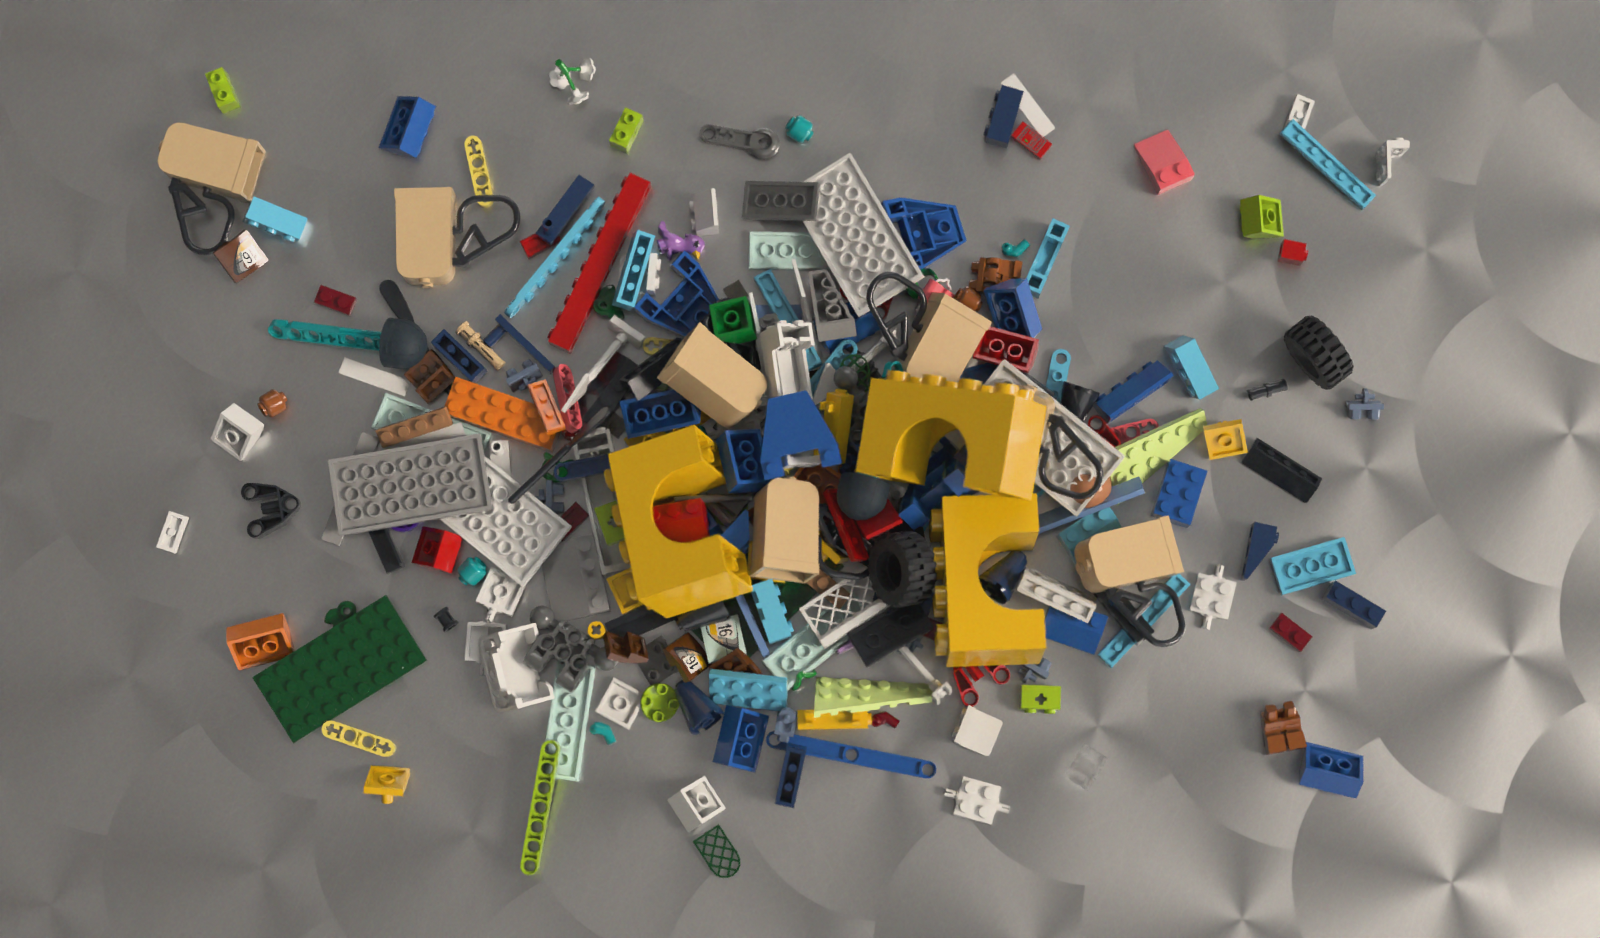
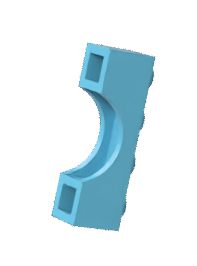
M1053 218L1027 275L1032 296L1037 299L1070 225Z

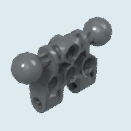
M843 366L836 370L833 380L839 389L846 390L848 394L854 395L851 415L853 421L850 423L848 443L855 442L860 444L861 439L854 440L853 435L855 433L862 434L865 415L860 414V410L863 407H867L868 396L863 389L859 390L856 385L858 381L857 372L849 366ZM819 410L820 414L824 418V410Z
M537 606L531 611V624L536 623L537 629L544 630L548 628L553 633L539 635L523 662L536 671L541 672L549 660L555 658L558 663L565 665L557 677L556 683L569 692L573 693L589 671L586 658L588 654L594 657L596 666L601 670L609 671L617 665V661L607 659L605 647H598L595 645L593 638L566 621L561 620L559 622L554 619V614L549 607ZM572 634L579 636L576 642L569 641V637ZM545 640L552 641V645L550 647H542V643ZM562 650L568 651V655L565 658L558 657V654ZM582 660L585 664L582 668H575V662Z

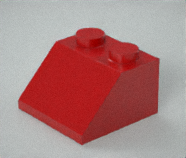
M423 526L411 563L452 573L458 550L461 547L462 537L446 530Z

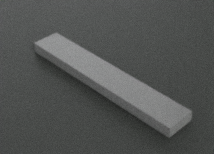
M361 432L353 455L376 452L380 442L378 437ZM333 506L321 540L340 546L344 536H339L335 506Z

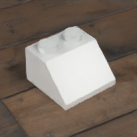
M715 188L694 194L693 201H690V210L695 214V219H691L692 231L696 230L697 236L719 234Z
M233 403L220 414L210 440L242 461L259 439L264 424Z
M705 776L680 790L667 800L688 833L726 809Z

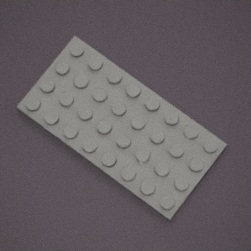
M480 433L328 460L339 536L493 510Z

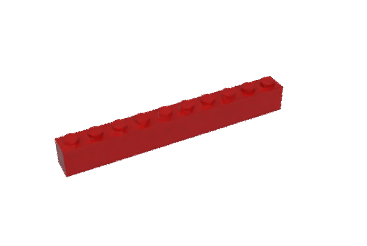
M629 173L628 177L623 178L621 192L615 195L612 202L614 206L612 210H608L604 219L606 223L597 232L596 237L598 239L595 244L591 245L588 254H590L588 260H584L581 265L580 271L582 272L579 278L576 277L572 284L574 289L571 295L568 294L565 298L563 312L559 311L555 320L557 324L548 333L549 344L571 354L593 309V304L598 298L651 188L650 181L635 174Z

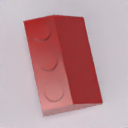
M990 326L974 351L973 359L999 365L1005 359L1019 371L1029 373L1038 353L1039 339Z
M701 498L652 507L655 525L659 532L667 539L677 543H692L710 537L706 504Z

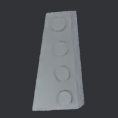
M827 269L808 272L818 341L822 342L857 336L855 320L850 315L849 309L844 304L842 296L837 291Z

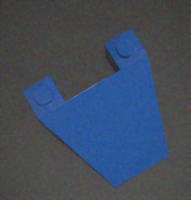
M901 197L884 200L881 203L892 223H898L903 242L920 270L925 269L967 241L955 205Z
M683 251L670 265L683 278L679 285L661 305L646 293L635 304L633 310L645 321L685 337L710 311L709 305L714 304L719 298L699 263L686 251Z
M807 390L768 399L761 453V466L765 480L785 476L781 456L818 449L822 468L842 463L839 444Z
M943 447L929 458L925 486L917 484L908 485L899 505L898 515L913 530L925 526L929 521V510L941 502L942 496H949L952 492L959 496L963 492L967 493L971 490V488L964 487L966 468Z

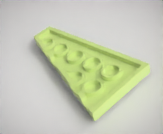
M1199 408L1116 446L1115 448L1126 457L1109 477L1111 485L1115 486L1138 476L1142 483H1144L1204 431L1203 426L1207 425L1204 410Z
M816 677L814 718L820 717L824 713H830L831 716L838 715L839 711L846 710L850 713L877 710L883 705H889L892 708L897 707L898 703H906L908 705L932 702V691L929 688L930 685L926 683Z

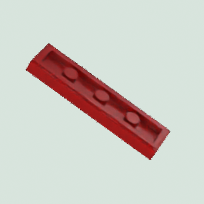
M837 489L826 490L823 492L850 561H865L869 556L855 521L846 516L837 503Z

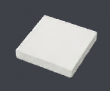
M613 677L595 712L629 730L641 709L640 700L643 693Z

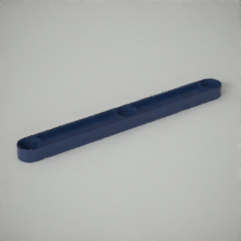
M608 454L559 463L554 468L553 476L557 481L564 482L604 474L606 469L611 468ZM560 467L565 468L568 472L567 476L559 477L557 469Z

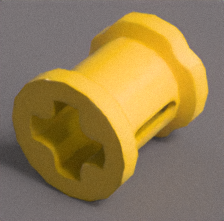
M594 621L588 626V634L595 640L602 639L606 633V627L601 622ZM601 626V634L598 635L596 633L595 635H593V628H599Z

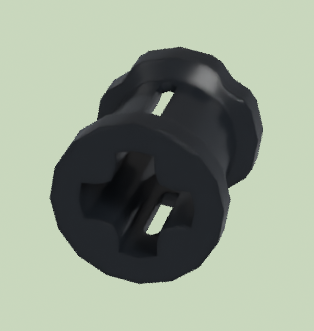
M448 607L441 609L434 615V618L438 619L442 625L444 632L451 630L459 623L451 616Z

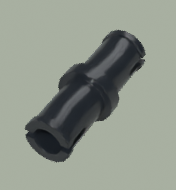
M1283 378L1272 383L1265 382L1261 386L1248 389L1247 394L1250 401H1253L1254 399L1264 396L1268 398L1272 394L1286 391L1288 386Z

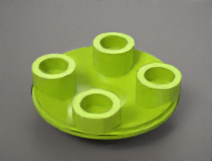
M656 683L647 687L640 700V706L644 715L655 722L669 720L679 708L674 689L664 683Z

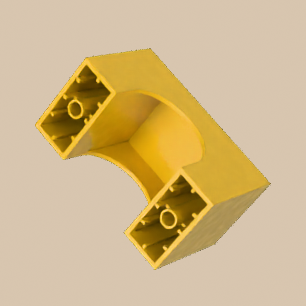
M887 370L886 380L871 378L856 472L889 481L925 486L929 457L933 448L943 436L959 429L965 439L968 451L964 487L996 496L1032 500L1047 406L1033 402L1034 392L1019 389L1017 385L996 382L993 387L982 385L981 381L959 378L958 382L946 381L945 377L923 374L922 378L911 377L910 373Z
M695 425L608 454L611 468L604 471V476L610 491H616L618 504L612 506V515L616 525L619 528L623 527L625 540L619 542V550L623 561L626 564H631L633 577L627 578L626 584L628 592L634 601L639 600L645 604L648 610L653 609L665 618H670L753 591L745 554L719 534L692 543H677L664 537L657 529L653 519V506L674 503V497L697 496L704 491L726 484L718 446Z
M1037 493L1032 494V500L996 495L942 496L940 509H931V519H929L930 542H940V547H933V558L937 566L935 568L937 573L935 580H942V585L934 587L933 617L944 618V624L936 625V633L934 635L935 656H945L946 667L1040 664L1046 650L1044 609L1014 610L1000 606L987 596L978 577L979 567L995 554L1007 551L1033 550L1039 533Z

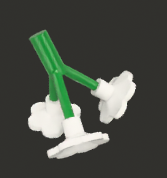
M582 58L580 65L577 67H567L561 59L556 60L555 65L557 67L549 73L551 86L563 90L566 86L570 85L573 96L568 99V105H577L586 100L589 92H579L570 78V71H577L580 74L581 80L590 81L596 70L593 60Z

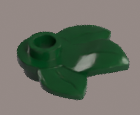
M607 285L601 289L599 298L593 304V309L600 316H607L611 319L615 315L622 320L625 318L622 308L612 305L616 292L615 286ZM600 304H605L606 308H602Z
M351 601L341 602L337 608L330 609L326 613L324 622L333 624V627L356 614L355 604ZM345 607H348L350 609L349 614H345L343 612V609Z

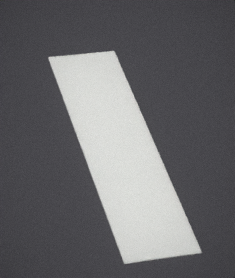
M1015 74L1001 82L1002 85L1024 91L1019 108L1041 136L1044 137L1055 129L1054 125Z
M344 357L339 370L340 374L404 397L410 385V381L346 357Z
M460 422L400 442L399 446L404 447L466 436Z

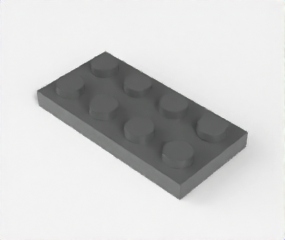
M745 181L742 218L749 220L816 221L820 184L818 182Z

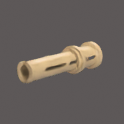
M465 321L457 328L455 333L460 335L467 342L468 346H473L497 371L505 365L506 362L481 339V334L479 332L476 333L469 326L468 321Z

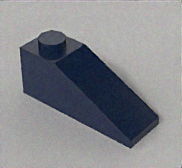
M1258 522L1251 524L1241 575L1242 581L1250 577L1274 546V543L1277 544L1279 532H1276L1277 526Z

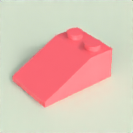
M1168 129L1134 144L1135 150L1157 195L1193 179L1195 173L1187 157Z

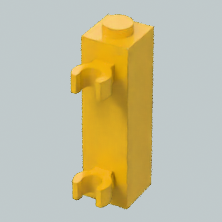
M835 389V392H827L826 401L820 402L819 410H824L823 419L839 444L842 458L841 464H844L854 395L847 394V391L843 389ZM814 449L813 455H820L819 450Z
M797 710L798 730L868 729V724H872V714L868 713V711L850 713L846 710L839 711L838 715L831 716L830 713H824L820 717L814 718V710Z

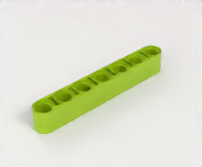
M556 740L544 742L540 751L520 869L526 875L534 874L539 869L561 750V746ZM549 743L554 744L556 747L554 754H549L546 751V746ZM544 763L552 765L551 773L547 774L543 771ZM541 782L548 784L549 790L547 793L540 791L539 785ZM537 802L545 804L544 812L536 810ZM534 821L541 823V831L533 830L532 824ZM530 841L538 843L537 851H532L529 848ZM527 860L534 862V870L526 868L525 863Z

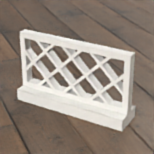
M1028 566L1025 567L1017 591L1086 623L1089 622L1097 605L1095 604L1096 597Z
M865 567L859 569L855 573L863 572L865 570ZM866 577V587L855 585L856 580H853V583L850 584L848 582L851 579H844L799 608L824 649L890 607L880 599L874 602L865 601L867 590L873 591L872 588L868 587L869 582L872 585L869 577ZM843 585L851 586L850 597L838 595L840 587ZM854 587L865 589L863 600L852 598ZM826 596L835 597L833 608L822 606L823 599ZM838 598L849 600L847 611L836 609ZM851 601L862 603L859 612L849 611ZM811 606L818 607L817 618L808 617L805 610ZM821 608L832 610L830 621L819 619ZM835 611L846 613L845 620L842 623L833 622ZM818 622L828 623V632L820 635L817 630Z

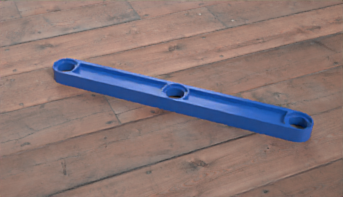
M774 731L769 732L766 737L767 745L773 749L786 751L788 743L807 747L806 755L925 779L932 778L936 774L935 764L927 760L795 734L794 737H789L788 743L780 742L778 745H771L769 737L774 734ZM853 749L856 751L857 756L854 760L846 758L845 753L847 750ZM925 764L933 767V773L929 776L924 775L922 772V767Z

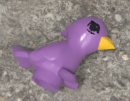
M661 221L658 226V233L662 238L657 240V246L661 255L666 253L670 261L672 260V254L686 251L698 260L700 253L705 248L703 239L691 233L689 235L685 234L683 239L676 234L670 233L666 229L665 222Z

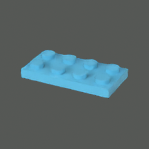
M1345 537L1270 558L1281 595L1356 574Z
M710 669L709 696L711 700L720 705L780 711L788 707L787 677Z

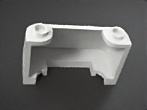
M536 623L482 636L479 639L478 646L493 706L498 712L514 710L554 699L552 685L547 681H541L539 672L523 662L532 644L539 636Z

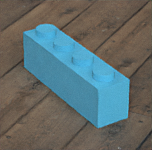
M636 230L632 234L612 302L613 306L628 311L635 307L655 235Z

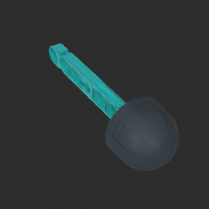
M388 318L383 325L382 332L297 321L288 322V320L280 319L272 320L268 327V333L274 338H289L295 341L379 351L382 366L388 368H411L424 358L427 351L425 333L416 323L406 319ZM273 326L279 327L282 331L275 330ZM294 328L298 330L300 333H295L291 329ZM310 331L316 332L318 336L312 335ZM346 335L352 336L354 340L348 339ZM367 337L373 342H367L364 338Z
M898 361L887 362L883 369L882 378L886 380L887 370H891L892 365L895 366L896 371L903 372L901 363ZM859 472L842 473L837 488V503L842 512L849 518L858 521L867 520L876 516L884 509L890 485L877 477Z

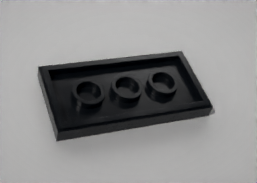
M920 604L892 607L848 632L847 636L867 668L934 630V627Z

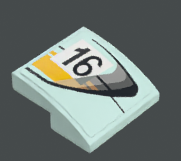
M738 614L730 616L731 619L728 621L701 627L709 664L718 661L737 648L747 655Z

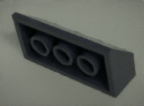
M616 351L595 379L589 383L586 393L578 400L581 418L584 423H587L602 408L609 407L610 413L608 417L595 429L605 427L620 407V401L625 400L632 392L630 388L622 386L619 379L638 366L635 362Z

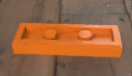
M546 379L528 384V390L546 434L550 435L564 431L566 426Z

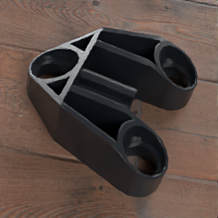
M246 483L241 489L242 497L249 502L278 498L276 501L261 503L262 514L279 511L280 514L265 516L248 524L247 533L254 539L263 538L287 525L301 507V502L296 496L276 485ZM250 487L255 489V494L252 498L246 497L245 494L246 490ZM288 500H296V507L294 509L287 508L286 503ZM254 525L261 526L259 535L252 534L251 530Z

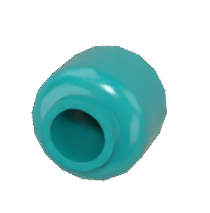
M801 115L792 116L785 126L787 136L798 143H802L804 140L809 141L814 133L812 131L813 124Z
M468 557L458 568L459 580L464 585H477L486 575L485 563L478 557Z

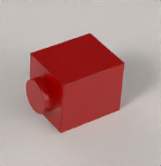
M1284 239L1280 244L1277 261L1300 266L1303 261L1307 260V243Z

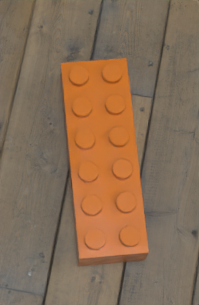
M455 377L445 403L451 418L553 453L560 432L550 435L546 434L533 403Z

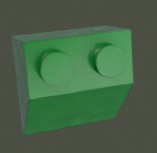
M747 296L709 305L714 334L721 341L740 344L757 340L752 308Z

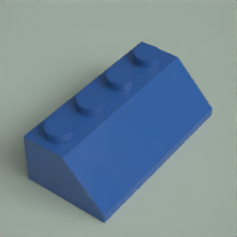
M1158 360L1154 363L1150 361L1142 367L1143 371L1138 374L1134 372L1126 378L1127 382L1124 384L1119 382L1111 388L1112 392L1107 396L1105 393L1100 395L1093 407L1109 424L1168 383L1174 376L1172 372Z
M674 389L646 395L640 400L632 398L620 401L628 439L699 424L701 420V410Z

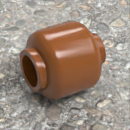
M967 286L959 288L954 297L958 302L977 312L983 304L981 294Z
M272 389L259 397L257 405L265 417L273 418L286 410L285 402L288 400L282 391L279 393L277 390Z

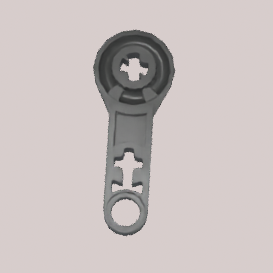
M704 125L700 130V137L705 143L746 150L759 159L773 157L780 147L777 134L767 128H760L749 132L715 125ZM707 129L714 132L713 137L705 138L703 136L704 131ZM717 131H720L719 135L721 136L729 133L732 139L729 138L728 141H724V137L718 136L719 140H716ZM762 140H766L769 146L765 145V148H762L759 142L762 143Z

